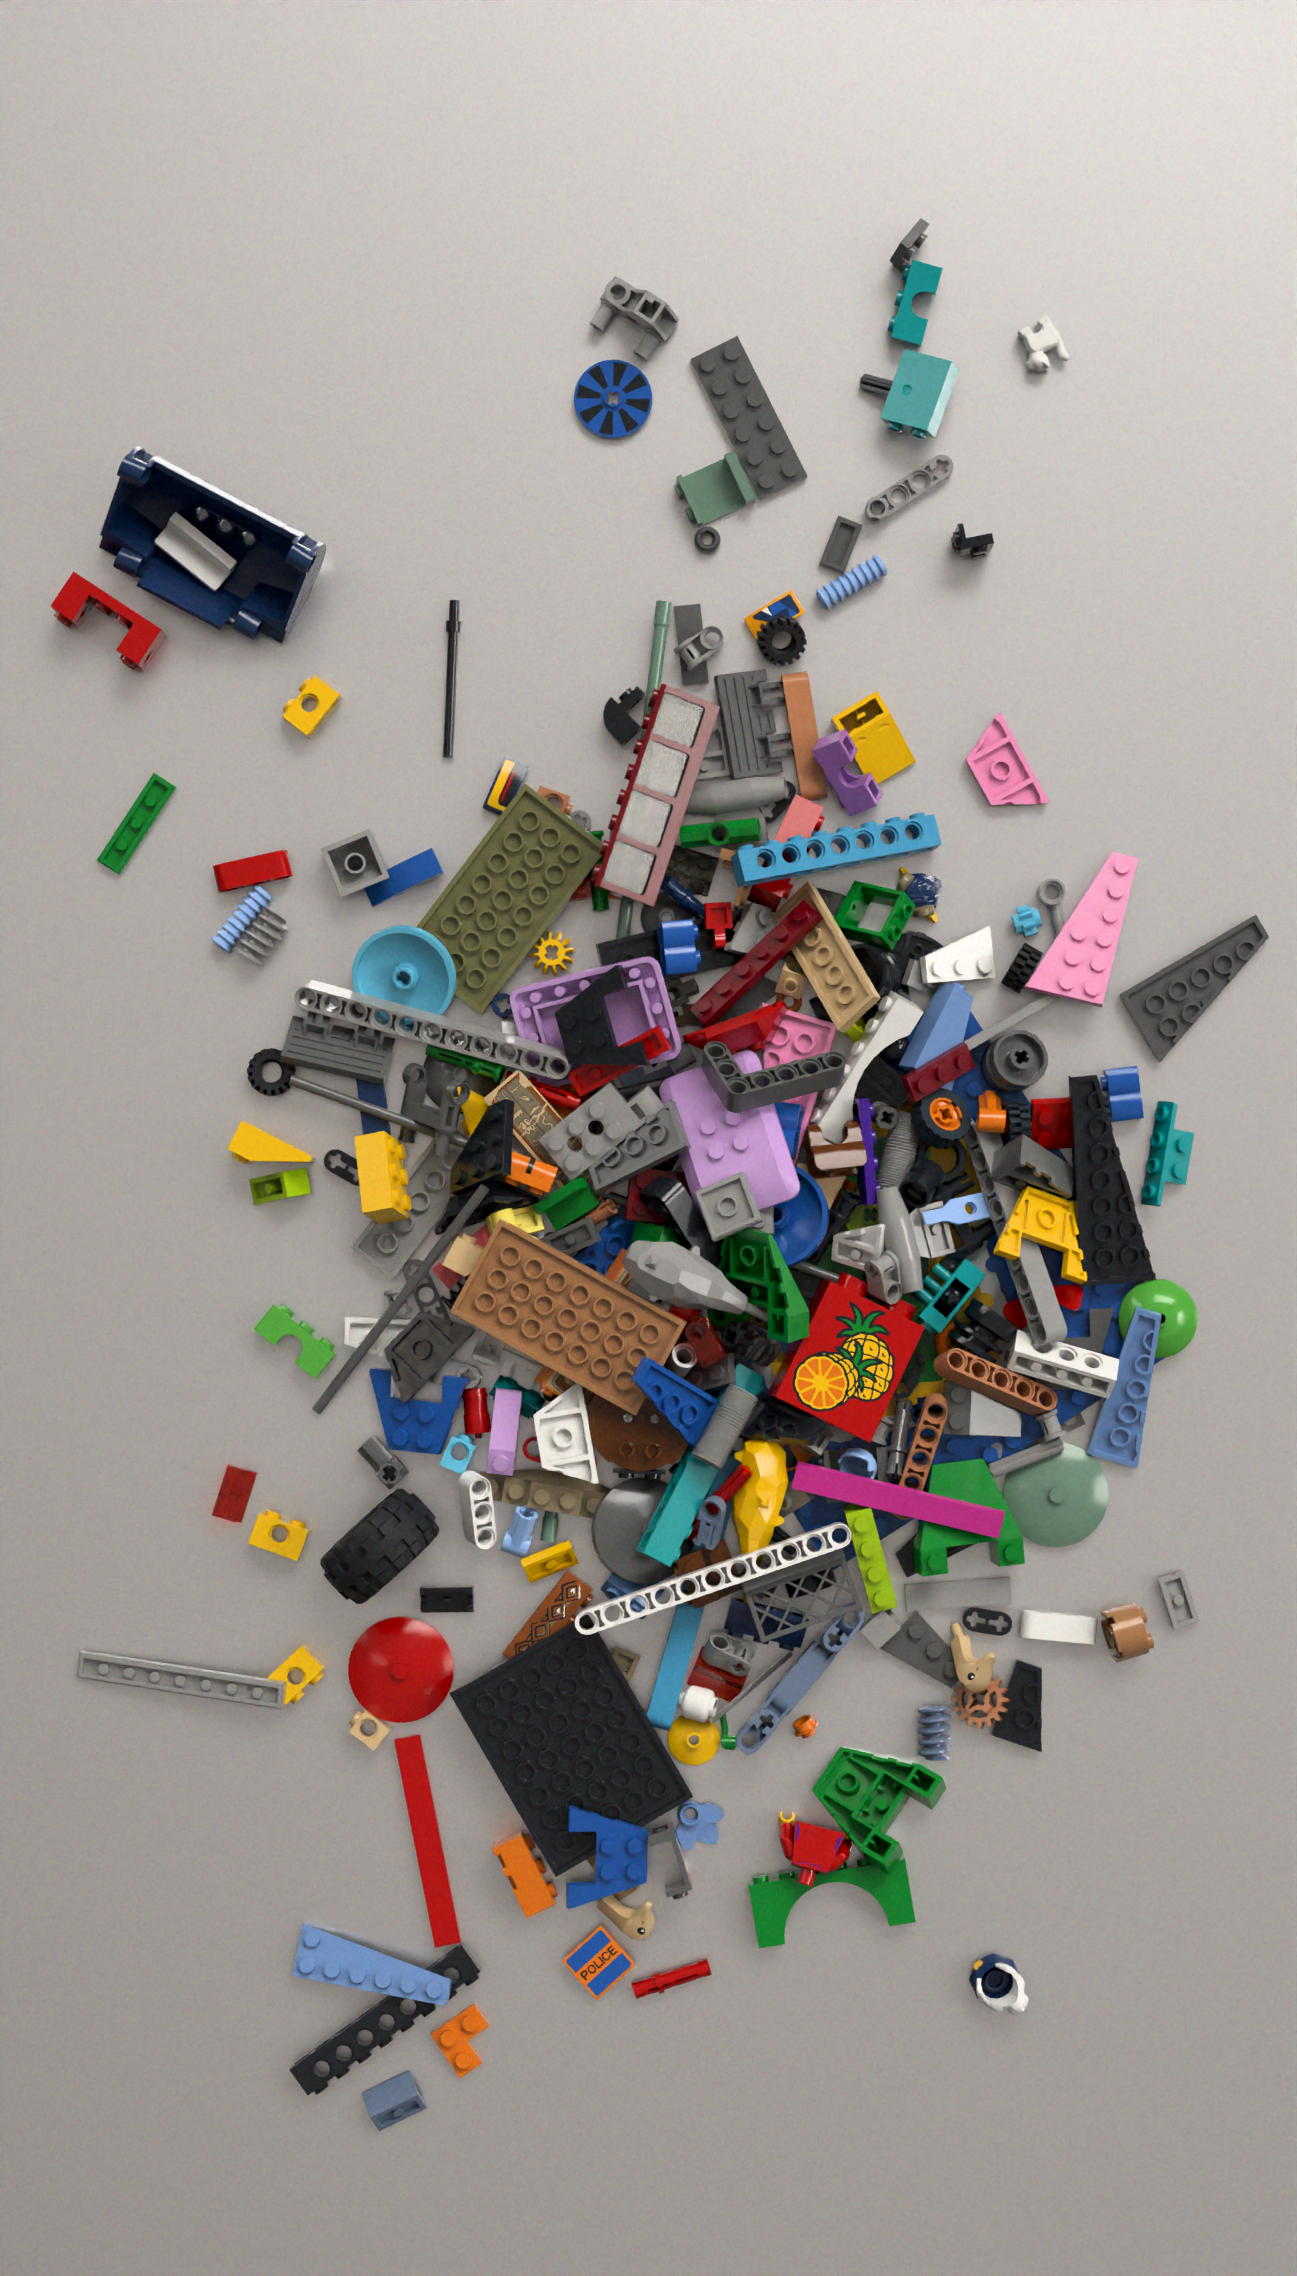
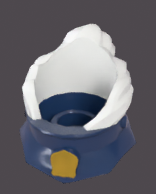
M994 1953L976 1961L973 1965L969 1981L977 1998L988 2008L994 2009L997 2012L1008 2010L1011 2014L1022 2013L1028 2004V1997L1024 1994L1025 1982L1014 1961Z

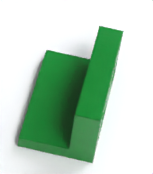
M583 1177L572 1180L533 1205L538 1215L546 1213L555 1231H558L600 1204Z

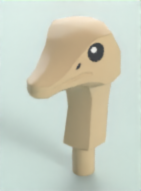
M960 1623L952 1624L950 1628L954 1639L950 1641V1646L959 1681L972 1692H979L988 1688L993 1664L996 1661L995 1654L988 1653L984 1657L975 1660L971 1653L969 1636L963 1634Z
M613 1895L596 1900L599 1902L597 1908L631 1939L642 1941L651 1934L656 1922L652 1911V1902L647 1901L641 1908L630 1909L622 1905Z

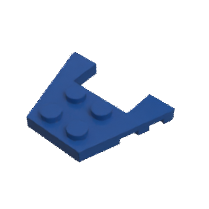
M370 1368L369 1373L388 1449L441 1454L453 1424L452 1419L455 1411L461 1403L463 1390L469 1382V1377L443 1376L442 1402L411 1399L407 1404H403L400 1398L394 1397L395 1381L391 1373L392 1369Z
M568 1806L569 1832H595V1862L593 1882H566L567 1909H572L647 1883V1828L617 1819L606 1818L595 1812L583 1811L575 1806Z

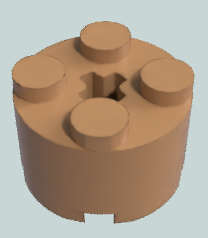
M1128 1603L1101 1612V1616L1106 1617L1105 1620L1101 1621L1105 1641L1109 1649L1114 1648L1117 1655L1112 1657L1116 1662L1147 1654L1149 1649L1154 1648L1153 1638L1150 1633L1146 1632L1144 1623L1147 1622V1617L1142 1607L1138 1608L1134 1603Z

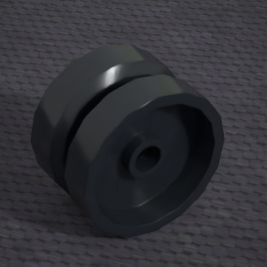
M862 943L851 945L853 952L881 998L876 1003H880L882 998L888 996L890 991L895 992L899 987L901 978L900 965L895 956L885 948Z

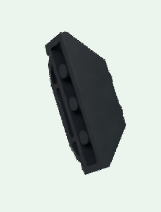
M504 1181L489 1183L485 1185L489 1192L461 1229L486 1221L485 1218L497 1211L509 1208L515 1210L539 1202L538 1197ZM477 1189L449 1198L434 1229L435 1235L444 1234Z

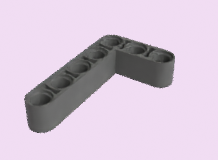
M711 1041L704 1046L702 1060L703 1073L724 1107L733 1113H741L839 1086L843 1082L846 1067V1057L840 1052L830 1051L743 1074L726 1045L718 1041Z

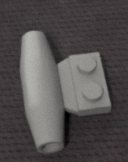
M749 777L702 786L692 790L685 814L716 815L714 822L759 817L761 825L760 841L724 844L716 846V851L721 852L722 848L733 850L749 844H753V846L762 845V843L769 841L766 819L758 808L788 798L785 777ZM717 826L714 834L717 839L724 840L726 838V830L721 826Z
M897 1186L877 1190L879 1224L885 1225V1249L893 1252L899 1260L903 1294L923 1289L920 1257L932 1259L956 1252L948 1222L925 1226L921 1216L922 1212L942 1208L944 1206L943 1201L934 1202L922 1208H915L909 1214Z

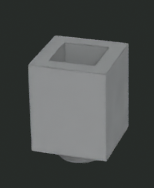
M891 1609L887 1612L885 1610L880 1611L868 1619L859 1630L878 1650L901 1629L897 1625L900 1619Z

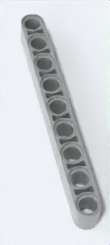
M976 1122L970 1123L971 1128L964 1137V1141L999 1239L1019 1198L1020 1191L991 1180L994 1152L1004 1146L1000 1133L976 1131ZM1021 1237L1019 1258L1014 1261L1008 1258L1005 1259L1032 1337L1038 1345L1062 1341L1067 1336V1326L1039 1245L1034 1241Z

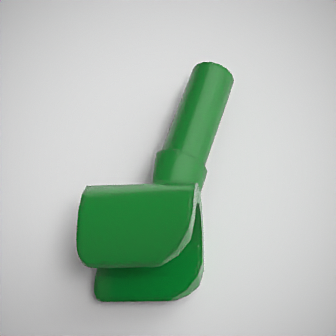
M725 1713L720 1718L722 1729L721 1746L727 1750H734L736 1748V1736L728 1735Z

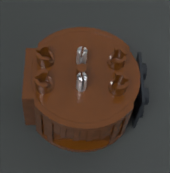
M597 1394L594 1395L588 1414L591 1439L597 1451L607 1462H614L618 1466L623 1467L613 1468V1473H618V1478H634V1473L645 1474V1479H660L661 1474H666V1470L656 1468L672 1464L686 1450L688 1443L647 1397L635 1416Z

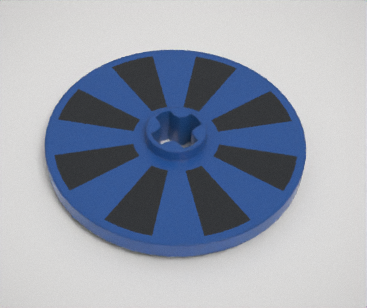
M621 360L601 361L588 368L577 382L574 392L575 410L582 424L592 433L612 439L626 437L641 428L647 420L652 407L651 387L645 375L634 365ZM611 394L614 396L618 394L619 404L611 403L609 405L607 403L609 401L607 395Z

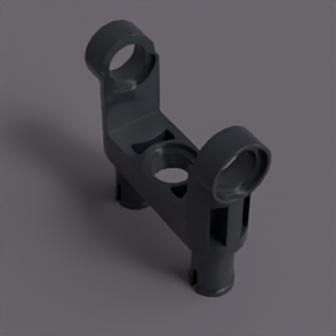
M965 1171L946 1184L944 1182L939 1190L935 1192L929 1204L937 1200V1202L943 1201V1205H945L950 1199H954L967 1189L975 1186L972 1179L963 1185L961 1184V1182L970 1177ZM905 1203L909 1213L916 1208ZM989 1219L975 1229L970 1227L968 1223L961 1225L952 1224L964 1245L957 1248L956 1252L942 1258L943 1261L939 1264L948 1271L959 1264V1261L982 1248L985 1240L997 1234L995 1227L989 1229V1227L994 1225L992 1219Z

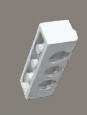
M1017 1330L1010 1347L1007 1369L1109 1399L1117 1380L1119 1359L1058 1341L1038 1345L1031 1333Z

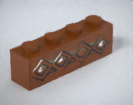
M567 1569L502 1654L509 1659L576 1619L574 1615L576 1610L580 1606L584 1609L594 1597L590 1594L593 1588L571 1570Z

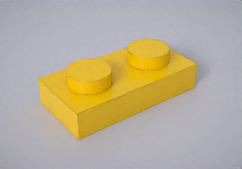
M569 1540L520 1559L530 1583L579 1564Z

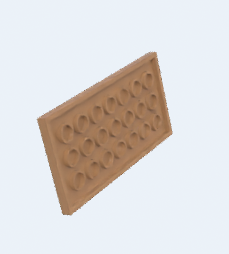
M502 1218L498 1221L450 1310L454 1315L635 1416L646 1399V1396L631 1381L642 1357L645 1356L664 1366L687 1324V1321Z

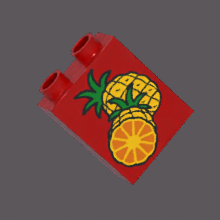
M841 1272L836 1284L831 1281L821 1280L808 1307L809 1337L791 1343L767 1394L816 1416L862 1440L871 1442L925 1327L912 1321L917 1310L915 1306L901 1299L893 1305L884 1303V1306L876 1304L865 1298L868 1288L866 1282Z

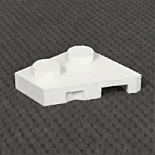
M878 1224L837 1233L833 1236L831 1260L864 1270L866 1262L878 1259L881 1253L884 1252L885 1225Z

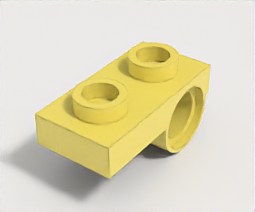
M533 1205L515 1210L512 1208L500 1210L485 1218L490 1236L501 1218L529 1234L544 1230L541 1216L537 1214Z

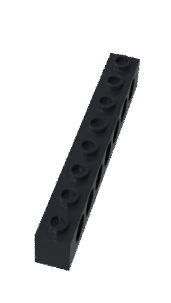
M462 1942L425 1969L445 1977L444 1972L448 1968H454L458 1971L459 1977L453 1980L451 1984L450 2000L458 1993L456 1990L464 1983L466 1986H469L479 1978L478 1973L481 1971V1966L464 1942ZM388 1995L292 2064L289 2070L307 2095L312 2092L317 2095L329 2086L327 2082L335 2076L337 2079H340L350 2071L348 2066L355 2061H358L360 2064L372 2055L370 2051L378 2045L380 2048H383L393 2040L392 2035L398 2030H401L403 2033L415 2024L413 2020L422 2014L423 2017H426L436 2009L435 2004L413 2000L416 2008L413 2011H405L402 2008L401 2002L407 1998ZM385 2014L391 2015L394 2019V2024L390 2027L383 2026L380 2022L381 2016ZM362 2030H368L372 2033L373 2039L370 2042H363L360 2040L358 2033ZM339 2046L349 2047L351 2055L347 2058L340 2057L337 2053ZM319 2061H325L328 2063L330 2070L327 2073H320L317 2071L315 2064Z

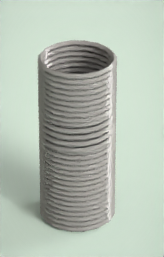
M897 1111V1124L893 1128L888 1129L887 1141H885L881 1165H879L880 1170H878L876 1178L880 1189L897 1186L899 1190L900 1183L914 1166L920 1139L918 1134L914 1132L913 1125H911L910 1113Z
M732 1384L728 1385L724 1392L725 1394H723L721 1401H719L718 1407H716L711 1420H709L710 1422H708L706 1429H704L705 1431H703L699 1439L700 1441H698L692 1453L697 1459L719 1470L725 1464L724 1462H726L728 1455H730L729 1453H731L734 1444L740 1436L742 1428L746 1425L745 1422H747L758 1401L754 1395Z

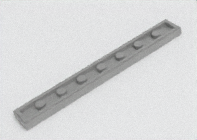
M85 1650L79 1652L77 1678L269 1708H284L286 1681Z

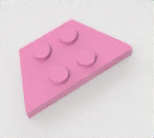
M1001 713L997 714L966 758L970 770L990 806L1046 804L1049 802L1003 716Z

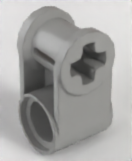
M708 626L693 637L682 642L673 651L675 654L679 653L688 666L686 669L690 672L720 650L724 643V636L718 627ZM714 632L719 635V642L716 645L710 646L705 643V636L708 633ZM687 650H689V651L691 652V654L693 655L694 659L690 656V654L687 652Z
M886 1250L881 1253L878 1259L870 1260L864 1265L868 1294L891 1305L896 1304L903 1293L899 1269L900 1263L893 1252Z
M449 1359L430 1379V1382L442 1385L443 1376L463 1377V1374L468 1373L469 1369H471L472 1375H475L476 1379L470 1381L465 1388H474L481 1383L482 1372L477 1366Z
M716 1631L711 1634L703 1648L702 1658L709 1665L724 1669L736 1676H745L750 1672V1659L754 1657L756 1650L749 1642L739 1640L724 1632Z

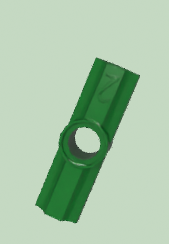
M759 817L680 826V843L682 849L760 841L761 825ZM717 826H721L726 830V838L724 840L716 838L714 830Z

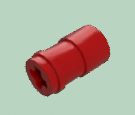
M485 1387L464 1389L462 1395L465 1413L463 1415L465 1434H475V1439L482 1438L481 1433L491 1432L486 1399L488 1395Z

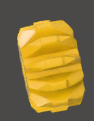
M547 931L548 940L545 941L541 937L539 940L541 946L536 944L533 947L539 953L530 954L531 959L540 958V960L535 962L534 967L537 969L544 964L542 974L544 975L547 974L549 967H552L553 976L557 975V966H560L563 972L567 971L566 966L562 963L563 961L573 963V959L565 956V954L574 953V948L564 949L570 943V939L567 938L560 943L561 932L556 934L554 940L552 939L551 931ZM549 947L559 949L557 951L558 958L552 960V957H550V960L545 957L548 954L546 949Z

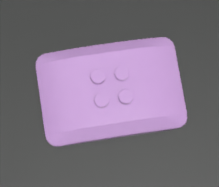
M652 957L627 960L522 986L515 989L510 996V1005L519 1037L564 1049L554 1013L616 965H622L628 988L604 996L617 1045L620 1046L660 1025L672 1048L649 1060L650 1064L671 1060L678 1056L682 1048L661 967L658 961ZM530 1053V1058L533 1061L540 1062L537 1054ZM555 1060L558 1068L565 1069L562 1061ZM574 1064L569 1073L585 1064ZM530 1073V1076L537 1078V1081L553 1087L572 1083L568 1074L562 1079H552Z
M745 1050L732 1055L743 1074L763 1070L760 1059L752 1051ZM702 1066L669 1077L662 1082L659 1089L662 1103L665 1104L670 1099L676 1102L691 1147L678 1155L694 1204L702 1217L703 1214L694 1192L742 1171L746 1174L759 1211L792 1200L798 1195L800 1182L774 1104L741 1113L728 1111L703 1073Z

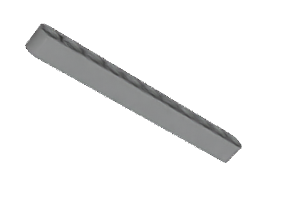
M307 981L295 993L296 1004L304 1010L548 1078L562 1079L574 1065L568 1063L565 1049L323 982ZM305 990L313 994L314 1000L306 996ZM330 997L338 1001L339 1007L334 1006L330 1002ZM355 1004L360 1005L364 1013L357 1012ZM379 1011L386 1012L389 1020L382 1019ZM404 1018L411 1019L414 1027L407 1026ZM429 1025L436 1026L439 1034L432 1033ZM454 1032L461 1033L464 1041L457 1040ZM479 1039L486 1040L489 1044V1048L483 1047L480 1044ZM504 1046L511 1047L514 1050V1055L508 1054ZM530 1053L537 1054L540 1062L533 1061L530 1058ZM555 1060L562 1061L565 1069L558 1068Z

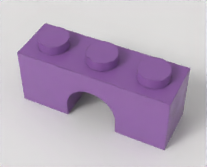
M843 729L818 739L812 752L815 762L822 767L826 774L828 784L836 791L840 805L847 810L849 816L877 806L883 793L871 772L859 776L847 770L845 765L852 762L858 749L847 730Z

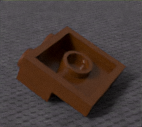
M722 1539L713 1550L702 1547L679 1557L676 1561L677 1565L673 1566L676 1577L731 1559L732 1556L725 1539ZM733 1564L731 1573L734 1576L740 1577L736 1565ZM711 1571L706 1575L705 1580L709 1585H717L721 1580V1576L719 1573ZM685 1580L687 1589L683 1593L691 1594L696 1586L691 1580ZM738 1583L689 1600L687 1603L688 1605L694 1604L695 1609L737 1592L742 1587Z

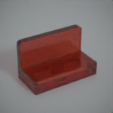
M702 1646L687 1684L711 1689L716 1697L731 1702L740 1694L747 1675L736 1676L724 1669L709 1665L702 1658V1650L704 1648Z

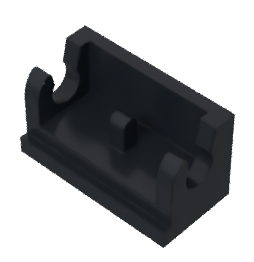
M474 1585L420 1587L421 1613L474 1612Z

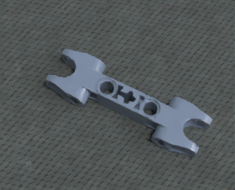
M851 1602L842 1607L846 1608L855 1604ZM854 1610L858 1617L852 1624L844 1621L845 1614L834 1617L827 1623L821 1634L806 1648L767 1695L761 1706L752 1713L739 1729L736 1736L737 1748L746 1755L753 1754L760 1749L776 1730L782 1719L793 1710L828 1668L837 1653L847 1645L860 1629L865 1616L863 1610ZM831 1633L833 1635L838 1634L839 1640L837 1642L834 1640L830 1642L829 1635ZM762 1715L765 1717L770 1715L771 1722L768 1723L767 1721H765L764 1723H762ZM751 1733L755 1735L756 1741L751 1745L744 1744L742 1738L745 1734Z

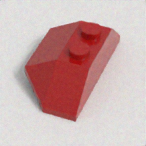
M778 1001L683 1035V1039L685 1042L703 1051L707 1043L718 1041L726 1045L731 1055L745 1050L758 1052L766 1048L765 1044L772 1042L788 1008L786 1003Z

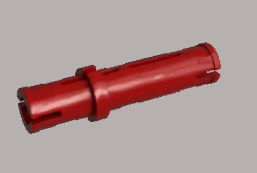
M512 1071L507 1072L505 1080L513 1074ZM535 1077L527 1078L547 1102L573 1111L582 1104L583 1096L579 1097V1095L541 1083Z
M707 1959L666 1973H654L652 1977L631 1984L636 1999L656 1992H659V1994L664 1993V1990L712 1974Z

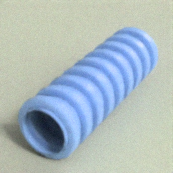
M873 555L872 560L867 559L865 564H858L857 569L853 567L851 569L852 572H845L843 577L838 576L837 581L831 580L830 585H823L822 590L816 589V595L822 606L829 610L831 608L830 605L836 606L838 604L837 601H844V597H851L852 592L857 593L859 588H866L867 583L871 585L873 583L872 580H879L881 575L886 576L887 570L881 559Z
M255 884L252 886L254 888L252 892L248 891V897H244L242 899L244 902L237 905L238 909L236 911H232V917H227L228 922L226 924L223 923L221 925L223 928L216 931L218 933L216 937H211L212 941L225 952H231L230 947L232 945L235 946V941L242 938L240 935L242 932L245 934L247 926L251 927L250 922L257 919L256 915L258 913H262L261 909L267 906L266 902L268 900L271 902V895L260 886Z

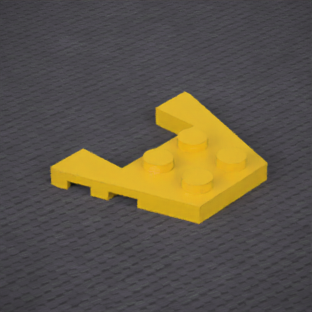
M1030 1186L1022 1189L993 1253L1013 1261L1020 1256L1022 1237L1063 1252L1061 1278L1078 1284H1083L1087 1281V1273L1083 1272L1081 1260L1084 1259L1083 1253L1078 1248L1076 1238L1079 1232L1073 1202Z

